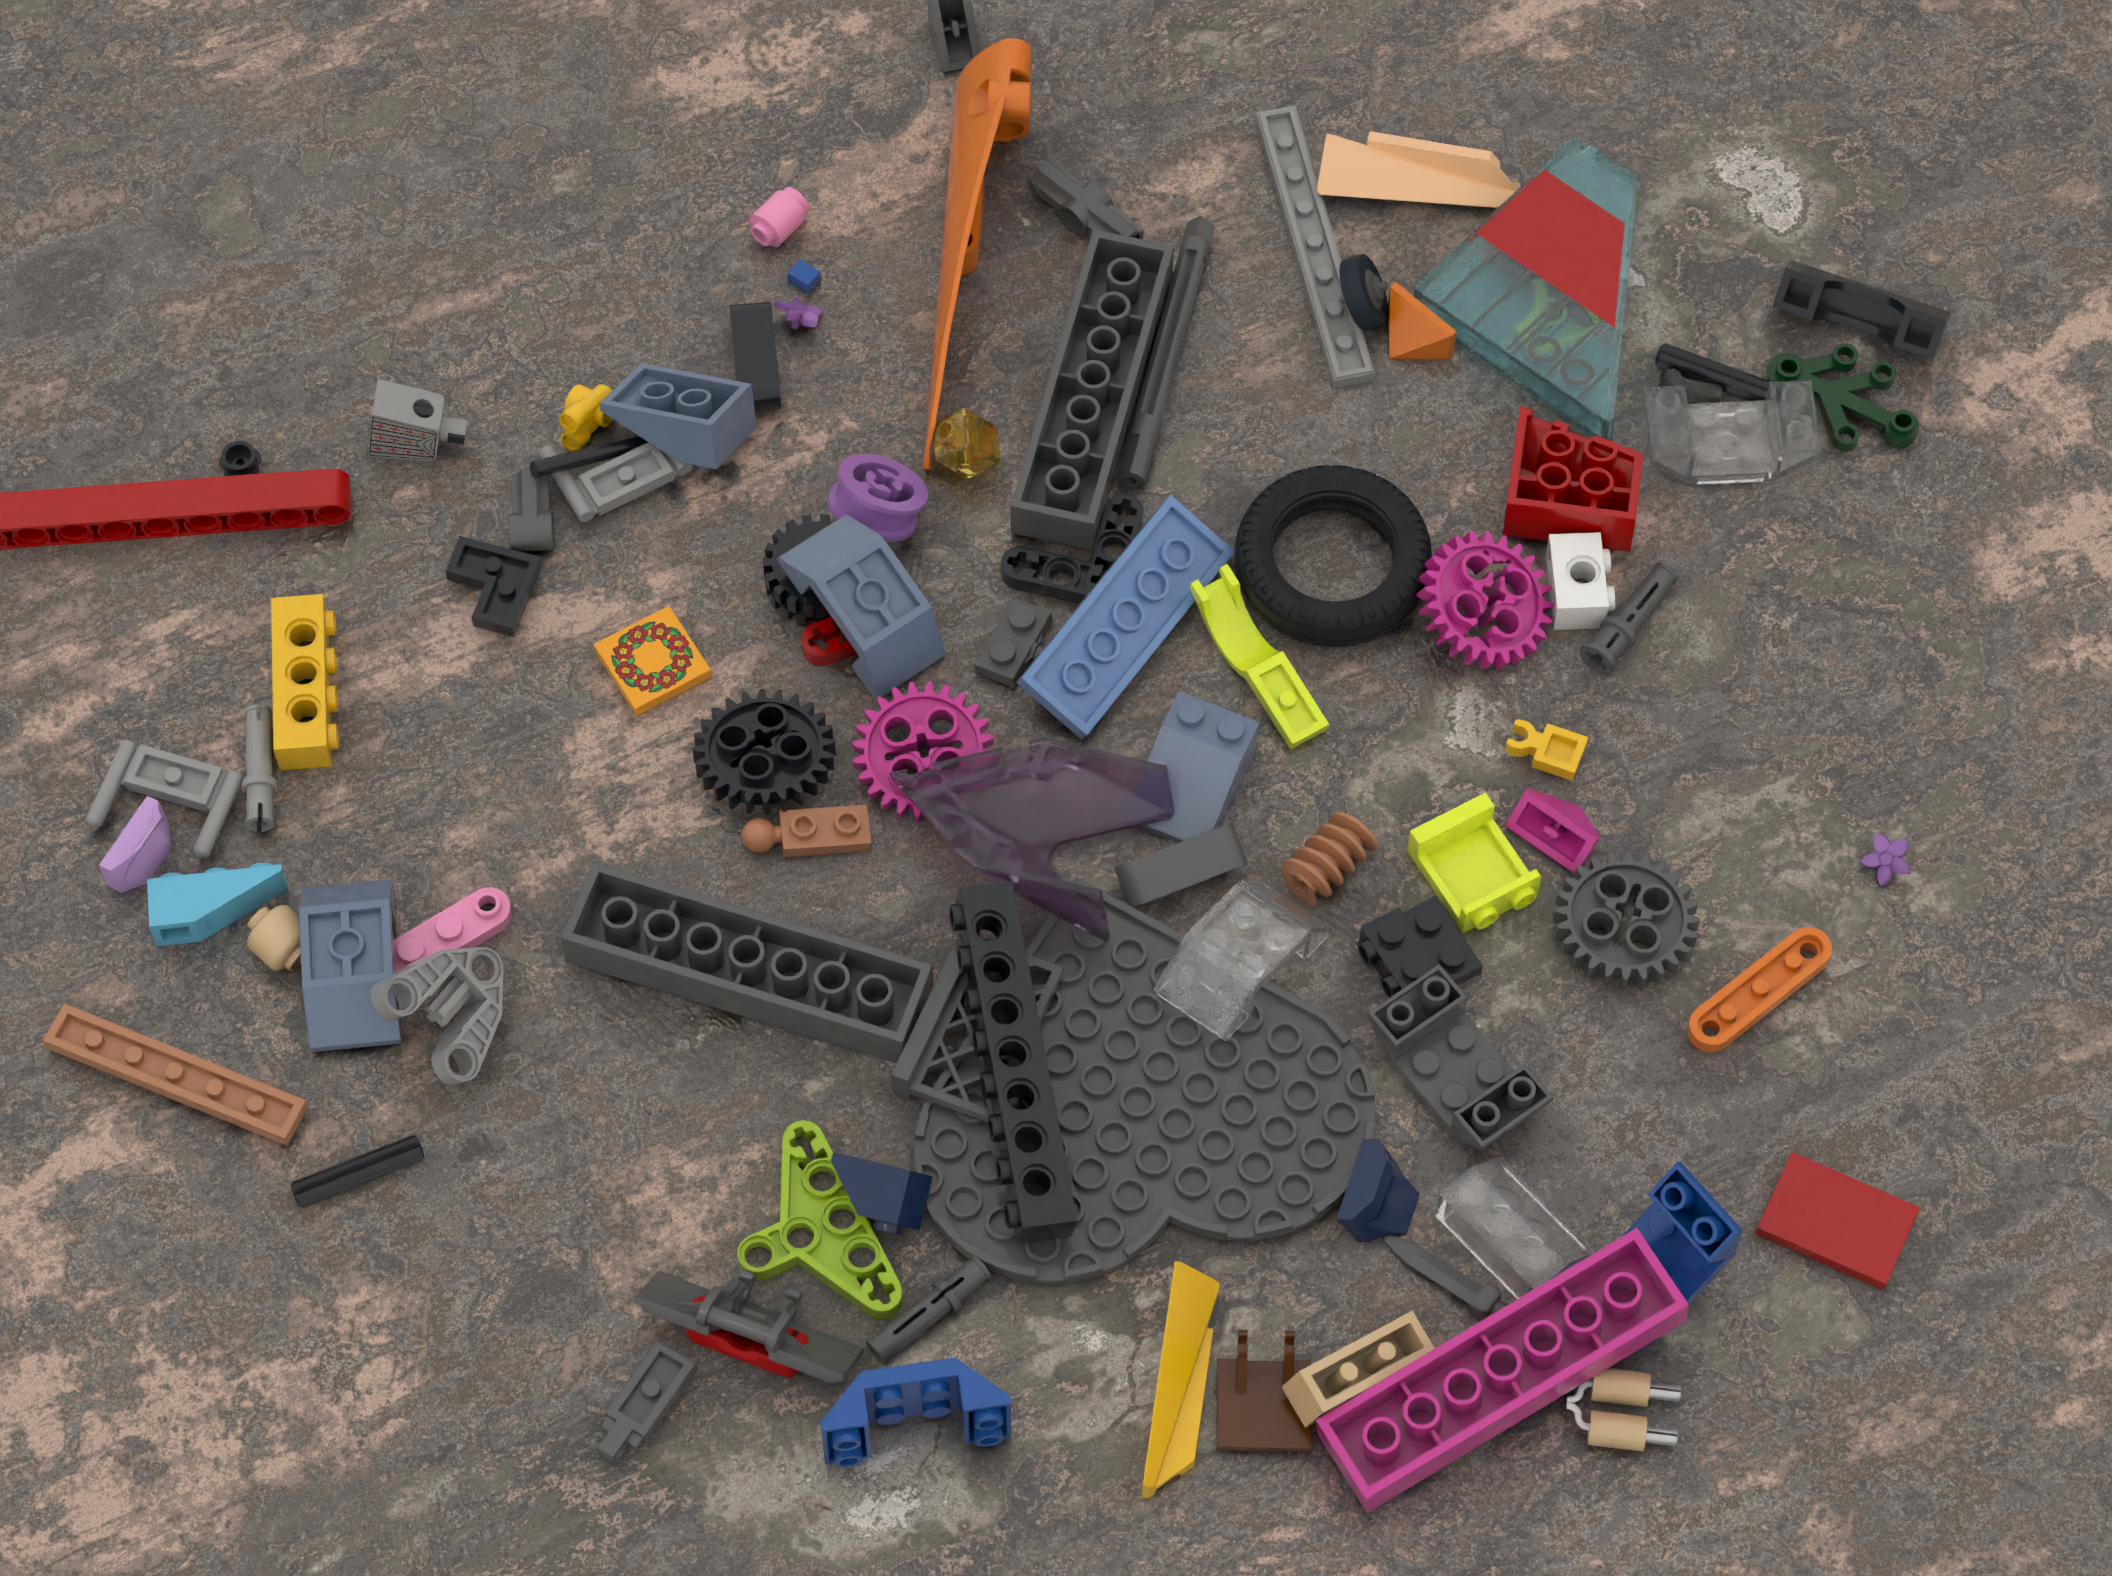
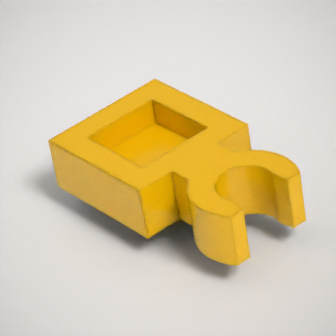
M1515 720L1512 732L1522 735L1526 740L1519 742L1508 738L1505 751L1515 757L1532 755L1534 756L1532 768L1573 781L1587 747L1589 737L1548 723L1544 732L1540 733L1528 721Z

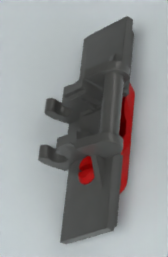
M743 1269L739 1273L738 1280L732 1278L728 1285L722 1287L714 1286L711 1290L658 1271L636 1296L635 1303L640 1305L644 1312L685 1327L688 1338L692 1342L783 1377H793L801 1371L832 1384L838 1381L842 1382L862 1356L864 1348L794 1322L802 1296L801 1291L788 1287L785 1298L780 1297L771 1309L749 1302L748 1299L755 1274Z

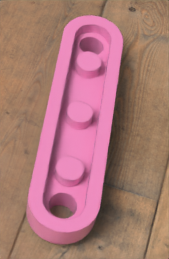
M487 887L479 889L394 939L395 972L421 957L440 950L475 948L507 928L512 919L509 898L503 891L497 888ZM491 903L495 905L494 909L490 911L481 910V907L485 904Z

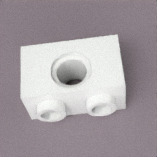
M1601 532L1549 534L1545 559L1548 585L1552 588L1549 591L1550 602L1554 603V607L1551 608L1553 630L1599 629L1601 622L1607 618L1608 612L1615 610L1614 586H1607L1605 575L1611 572V555L1609 549H1602ZM1574 579H1584L1589 583H1578Z

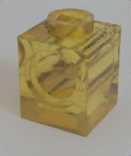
M966 408L936 422L933 434L935 461L967 479L1001 463L998 427Z

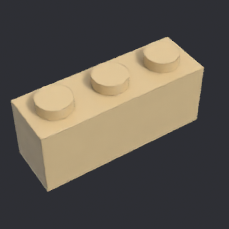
M1412 1310L1300 1370L1282 1386V1389L1306 1428L1315 1423L1318 1418L1435 1348Z

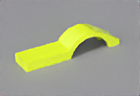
M1226 564L1219 569L1220 579L1205 587L1202 586L1199 580H1196L1190 584L1191 592L1218 650L1228 664L1240 676L1246 679L1291 750L1326 731L1329 723L1284 652L1277 651L1270 646L1256 628L1245 607L1240 583L1229 565Z

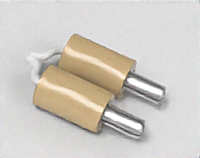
M1608 1368L1594 1376L1591 1380L1579 1385L1574 1396H1567L1566 1409L1572 1410L1575 1414L1577 1425L1587 1430V1445L1640 1452L1644 1451L1645 1443L1676 1446L1678 1431L1647 1426V1416L1590 1410L1588 1423H1585L1582 1420L1581 1410L1573 1403L1582 1398L1587 1387H1591L1590 1401L1647 1408L1649 1399L1679 1402L1682 1392L1681 1387L1650 1382L1651 1374L1649 1372Z

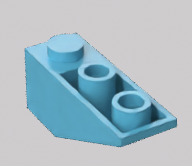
M256 863L249 868L233 870L211 868L204 873L188 875L173 872L163 874L160 878L147 879L149 928L156 947L201 942L286 892L288 884L282 864Z

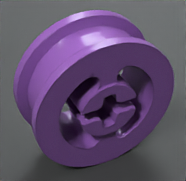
M854 454L843 459L837 471L838 482L830 488L827 496V505L832 515L838 520L848 514L881 535L886 542H896L909 538L914 533L918 524L916 513L925 507L928 500V490L922 479L905 465L884 456Z

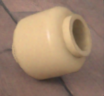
M280 905L272 910H269L266 906L261 908L247 924L251 929L247 939V946L271 970L281 971L286 968L290 972L301 965L299 915L287 905Z

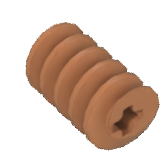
M1335 812L1329 817L1328 824L1321 825L1317 829L1316 835L1310 836L1305 841L1304 847L1294 851L1293 858H1289L1282 863V877L1287 887L1298 898L1311 906L1317 907L1318 900L1314 893L1324 898L1329 897L1332 894V890L1328 882L1332 885L1340 886L1343 883V876L1340 871L1348 875L1352 874L1355 871V865L1351 859L1359 863L1365 862L1367 854L1364 848L1373 852L1379 848V843L1374 834L1360 820L1344 812Z

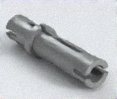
M257 704L248 706L244 710L246 778L242 780V794L246 796V828L257 832L258 815H260L261 832H265L274 826L272 796L277 792V781L272 777L273 711L269 706L261 705L260 721H258Z

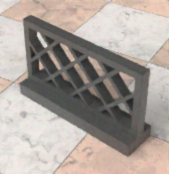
M959 933L891 1074L893 1093L907 1100H911L914 1095L988 1123V1116L993 1114L991 1103L988 1108L972 1103L965 1092L980 1085V1074L961 1081L954 1067V1063L975 1056L973 1046L949 1054L944 1044L947 1035L966 1029L973 1045L972 1026L976 1024L975 1014L967 1017L962 1006L965 999V988L969 987L967 973H960L958 967L957 947L962 946ZM1027 954L1030 973L1035 971L1049 976L1045 987L1034 991L1035 1001H1038L1036 1006L1041 1023L1064 974V967ZM1001 974L987 978L992 982L1005 981ZM958 1013L961 1019L954 1021ZM1004 1013L992 1015L998 1023L1005 1024L1001 1016ZM939 1051H941L943 1057L936 1059ZM1012 1056L1010 1062L1006 1065L1017 1067L1021 1063L1016 1057ZM978 1057L985 1072L983 1057ZM946 1066L955 1083L940 1090L924 1085L929 1073ZM959 1093L961 1098L956 1097V1096H953V1095Z

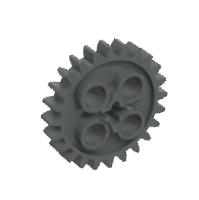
M1631 850L1626 851L1624 861H1618L1612 851H1608L1605 864H1602L1597 857L1592 856L1589 870L1581 865H1577L1574 874L1575 879L1566 877L1563 885L1564 891H1558L1556 905L1559 907H1556L1554 910L1553 921L1559 924L1556 925L1555 937L1566 938L1562 943L1561 952L1570 953L1575 951L1572 966L1577 967L1583 963L1588 964L1587 978H1591L1598 971L1604 973L1603 985L1605 986L1610 983L1613 976L1619 977L1622 989H1626L1629 978H1635L1640 988H1644L1647 975H1651L1656 982L1661 983L1664 969L1672 974L1677 973L1678 960L1687 962L1691 951L1689 947H1694L1698 934L1694 931L1698 930L1700 918L1694 916L1697 911L1698 901L1687 900L1690 896L1691 886L1677 887L1681 873L1677 871L1668 876L1665 875L1666 862L1664 860L1655 867L1649 866L1650 857L1647 853L1641 858L1640 862H1635ZM1633 887H1638L1640 893L1635 903L1622 948L1619 952H1615L1612 947L1615 943ZM1613 890L1620 897L1611 898L1604 895L1602 891ZM1656 903L1663 910L1652 911L1645 904ZM1594 927L1602 928L1608 934L1603 936L1595 935L1589 929ZM1638 940L1644 941L1651 946V948L1640 949L1636 947L1632 942Z

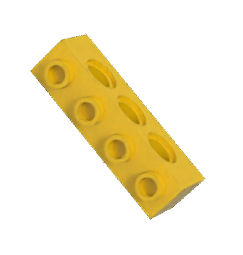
M323 594L271 598L273 750L280 771L332 767V750L339 749L337 723L331 724V712L338 711L339 708L338 692L336 685L330 686V674L338 672L335 647L329 648V636L337 635L335 611L327 610ZM305 641H311V642H312L311 644H309V645H307V646H303V647L298 646L300 643L305 642ZM304 679H314L308 684H298ZM305 717H315L313 720L306 723L299 722L302 718Z

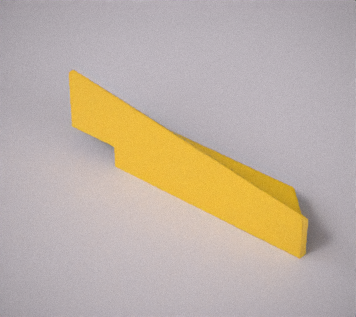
M1179 1261L1174 1263L1143 1479L1142 1498L1148 1499L1155 1495L1156 1489L1178 1474L1182 1476L1194 1467L1213 1339V1329L1207 1327L1220 1287V1282Z

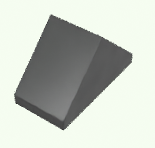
M928 0L929 30L942 72L965 68L980 53L971 0Z

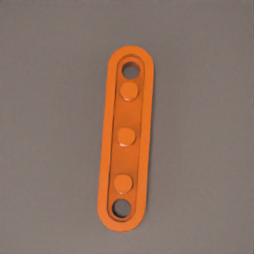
M1802 927L1782 940L1694 1010L1687 1027V1035L1692 1045L1703 1052L1714 1053L1723 1050L1825 969L1832 953V943L1829 937L1818 928ZM1810 951L1814 958H1804L1800 952ZM1711 1028L1716 1031L1717 1035L1710 1037L1705 1035L1702 1030Z

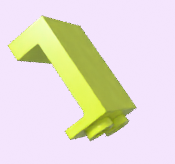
M1486 792L1410 830L1407 852L1462 934L1475 927L1480 930L1490 926L1498 919L1500 914L1512 908L1520 910L1530 905L1537 898L1542 878L1537 869L1528 871L1494 821L1495 805Z

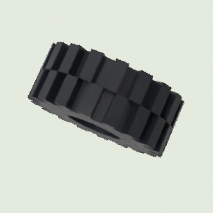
M811 514L802 516L803 524L796 525L793 519L785 523L786 533L784 534L777 529L772 535L773 544L767 543L765 548V558H763L765 588L767 596L770 595L771 605L775 610L781 607L782 617L788 621L795 615L797 617V625L803 627L807 626L808 620L818 622L831 617V615L812 589L803 595L799 593L777 559L832 524L830 523V515L820 514V521H812Z

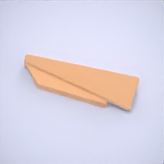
M1370 131L1367 145L1332 134L1326 135L1316 192L1319 195L1504 208L1520 193L1521 185L1518 181L1516 183L1511 182L1500 169V161L1492 151Z

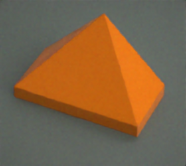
M1397 282L1393 283L1390 286L1388 299L1389 359H1449L1453 356L1457 331Z

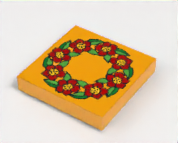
M670 606L593 644L594 652L636 716L712 678L710 667Z

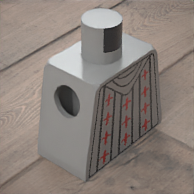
M378 379L371 417L368 457L434 461L437 458L439 441L464 445L468 420L443 416L445 397L439 393Z

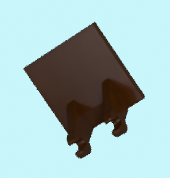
M1238 1330L1236 1359L1218 1358L1217 1450L1311 1452L1312 1424L1306 1428L1304 1427L1282 1389V1386L1296 1373L1311 1365V1360H1294L1295 1331H1285L1283 1361H1247L1248 1330Z

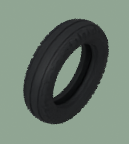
M1320 465L1309 467L1308 469H1300L1270 484L1255 498L1244 514L1238 528L1234 549L1238 581L1246 599L1257 614L1274 629L1290 636V638L1325 647H1345L1369 642L1385 635L1401 624L1421 600L1417 597V593L1427 586L1419 581V577L1428 570L1424 564L1432 557L1431 540L1426 524L1408 496L1381 476H1376V474L1363 469H1355L1343 465ZM1335 510L1352 513L1368 520L1381 531L1390 545L1394 563L1386 579L1376 589L1362 597L1347 601L1319 600L1299 592L1280 574L1272 551L1280 533L1294 520L1312 512Z

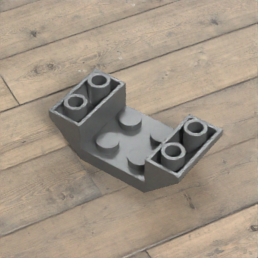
M1438 964L1368 1012V1018L1393 1070L1449 1136L1482 1151L1553 1101L1554 1097L1526 1064H1523L1514 1071L1466 1015L1467 996Z

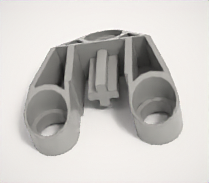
M476 947L437 951L421 957L385 977L371 989V1001L374 1008L384 1019L390 1021L411 1015L426 998L433 995L442 983L445 985L424 1008L428 1012L426 1017L429 1021H436L441 1027H444L464 1004L463 1010L439 1036L440 1040L431 1057L435 1074L442 1082L450 1086L470 1081L476 1077L502 1017L503 964L499 955L490 948ZM475 957L484 960L488 966V975L485 981L477 979L472 972L471 966ZM389 989L397 997L399 1010L392 1007L388 1001ZM450 1054L458 1064L460 1075H456L449 1067L448 1060Z

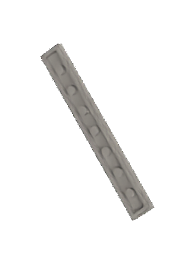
M1296 106L1256 112V125L1333 388L1372 382L1375 379V371L1363 331L1353 320L1346 303L1342 304L1339 298L1340 295H1343L1339 274L1342 260L1323 196L1316 192L1318 180Z

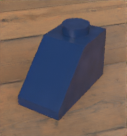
M833 1152L831 1162L857 1214L875 1219L873 1229L897 1235L901 1234L902 1226L920 1231L932 1176Z

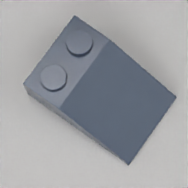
M640 363L599 403L601 412L678 462L697 465L702 469H717L757 428L752 384Z
M1179 690L1160 728L1125 815V821L1178 843L1218 828L1258 748L1260 722Z

